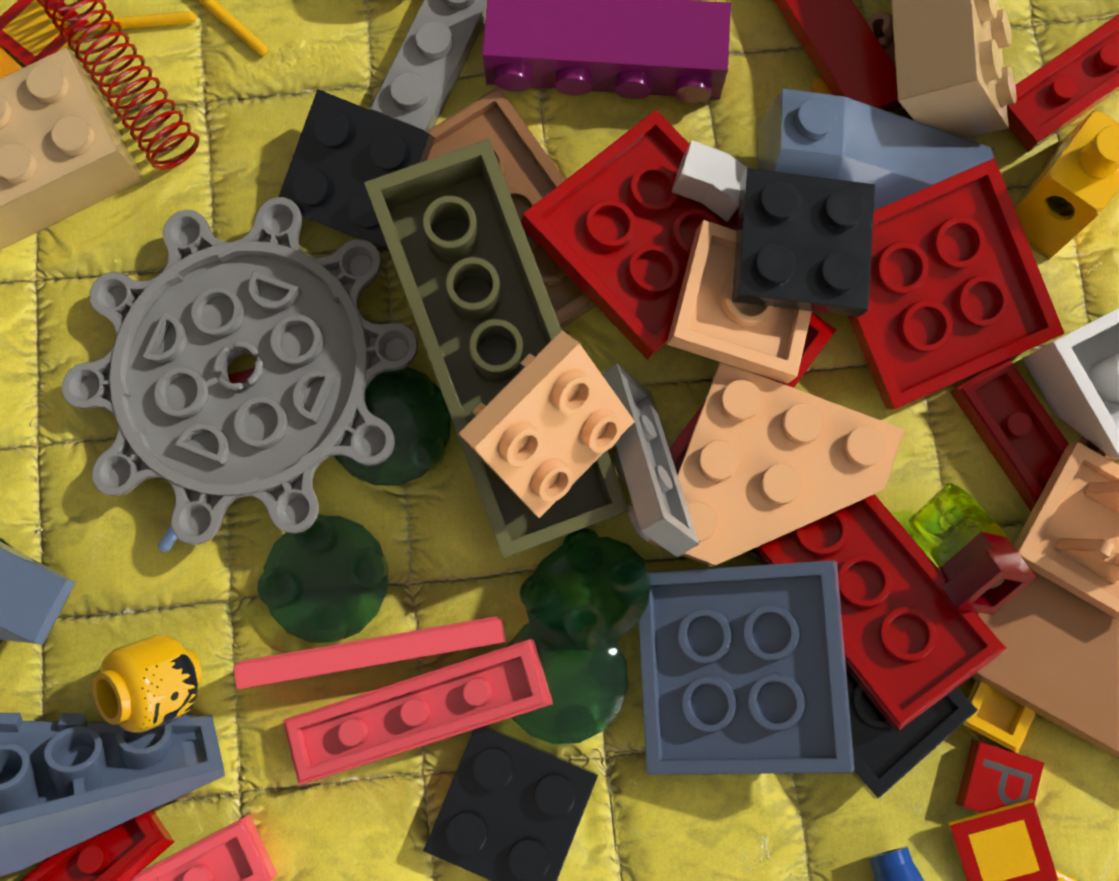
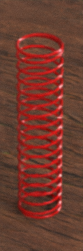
M37 0L41 7L44 8L47 16L52 19L53 25L60 30V35L68 42L69 48L75 52L76 58L83 63V68L87 73L91 74L92 81L99 86V91L102 95L106 96L108 104L114 107V113L119 118H122V124L126 129L130 130V136L138 141L140 150L146 152V159L150 162L151 166L157 169H168L187 160L198 148L199 136L190 132V123L182 122L183 113L175 110L176 103L174 100L167 99V90L159 88L160 80L152 77V69L144 65L145 59L137 54L136 46L129 43L130 38L127 33L121 32L122 26L119 22L114 21L113 13L106 10L107 5L104 0H77L63 7L60 6L65 0H59L55 7L48 6L49 0H45V2ZM93 2L85 12L68 18L78 7ZM97 3H100L103 7L100 10L92 11ZM69 9L63 18L56 17L57 11ZM101 13L92 23L77 28L88 17ZM105 14L109 15V21H102L98 23L102 20ZM77 20L71 29L64 28L65 22ZM103 25H108L99 34L85 39L93 30ZM112 25H116L118 32L106 34ZM85 31L79 40L71 39L73 33ZM115 36L108 44L93 50L103 40ZM120 36L125 38V43L112 46ZM94 41L86 51L79 50L81 43ZM122 47V49L118 51L115 55L105 60H102V58L109 54L111 51H114ZM127 47L132 48L133 54L118 58L125 52ZM105 50L94 62L87 61L89 54ZM135 58H139L141 61V65L133 66L123 71L111 84L103 83L105 76L124 70ZM116 59L108 65L103 73L95 72L97 65L109 63ZM126 59H129V60H128L125 64H123L122 66H120V67H118V68H116V69L110 71V70H111L114 66H116L118 63H120V62H122V61H124V60H126ZM142 69L148 71V77L133 81L120 94H110L113 87L133 80L140 74ZM137 70L136 72H134V73H133L131 76H129L128 78H126V79H124V80H122V81H119L121 78H123V77H124L125 75H127L128 73H131V72ZM95 76H101L100 80L98 81ZM150 80L155 81V88L140 93L128 105H118L121 98L140 91ZM143 82V83H142L141 85H139L137 88H135V89H133V90L127 92L128 90H130V89H131L132 87H134L135 85H137V84ZM103 87H109L107 92L103 89ZM158 91L164 94L162 100H157L147 105L136 116H126L130 108L138 107L148 102ZM111 98H117L115 104L113 103ZM164 103L172 105L170 111L157 115L145 127L134 128L138 119L155 113ZM118 109H125L123 115L119 112ZM172 114L179 115L178 122L164 127L152 138L142 139L147 130L163 124ZM126 120H133L131 126H129ZM186 125L188 128L185 133L174 135L163 141L155 150H150L155 141L170 135L179 126ZM134 131H141L139 137L135 135ZM188 136L195 138V142L184 153L164 161L154 160L157 153L168 151L178 146ZM178 139L176 142L170 144V145L167 146V147H164V146H166L167 144H169L170 142H172L173 140ZM142 142H149L147 148L142 145Z

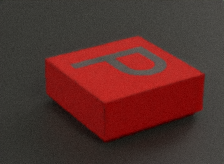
M972 740L956 804L983 813L1030 799L1035 803L1044 762Z

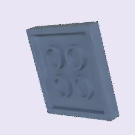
M836 561L636 573L647 775L852 773L855 770Z

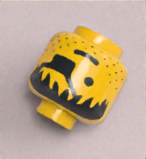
M154 635L116 648L104 658L99 673L94 677L93 695L96 706L104 720L109 724L119 725L128 732L143 733L182 717L193 708L198 695V685L202 681L201 664L192 650L185 649L180 642L169 635Z

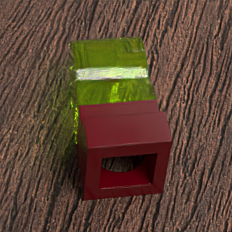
M947 483L908 520L913 535L931 554L948 582L942 588L956 609L993 615L1037 579L995 520L991 517L989 518L978 502L957 485ZM1001 578L1005 579L999 586L991 588Z

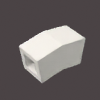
M691 140L681 160L671 192L704 204L728 222L739 208L740 182L747 167L726 152Z

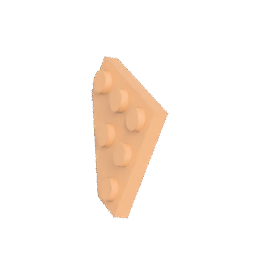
M719 362L677 473L699 541L698 546L681 554V556L714 567L885 490L905 429L755 373ZM652 541L651 544L663 548L655 541Z

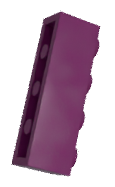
M487 0L482 53L486 85H497L501 89L512 92L525 91L530 87L557 89L559 92L567 95H583L589 91L613 92L627 99H641L649 95L676 96L679 100L688 103L720 99L728 72L731 3L693 0Z

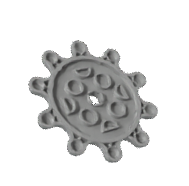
M275 197L267 200L259 208L250 232L242 239L234 242H223L215 238L205 218L196 211L182 210L173 214L167 220L163 229V238L168 249V262L160 275L152 280L141 282L133 280L122 273L110 272L100 276L93 283L90 290L91 305L100 315L108 318L114 324L116 331L115 344L104 358L94 362H84L75 365L67 372L63 379V397L69 404L79 409L105 408L111 411L117 420L118 432L116 439L111 447L95 461L92 470V479L96 488L103 494L116 497L133 491L151 478L159 477L167 480L172 485L176 494V505L171 523L173 532L179 540L190 545H201L210 541L218 533L229 506L238 498L245 496L260 499L267 507L270 518L275 526L282 531L293 534L304 532L314 524L318 517L319 504L313 490L312 481L316 469L324 460L331 456L342 455L350 457L366 466L378 465L386 461L392 454L395 446V435L391 427L382 419L372 415L367 409L365 391L369 383L376 376L387 371L406 368L412 363L418 352V341L412 330L401 323L373 324L365 320L359 312V298L380 273L382 266L381 254L376 246L369 241L357 239L347 242L335 253L327 257L315 258L308 256L299 245L302 227L301 211L292 200L285 197ZM240 355H254L257 361H255L253 374L247 379L248 384L231 383L228 378V369L232 361Z

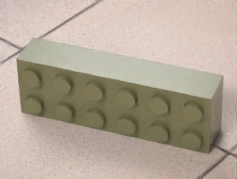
M486 139L364 182L503 558L627 512L628 504L608 451H605L582 474L561 499L557 500L538 518L458 434L475 418L471 411L480 402L487 406L524 369L520 362L529 353L536 357L562 331L490 140Z

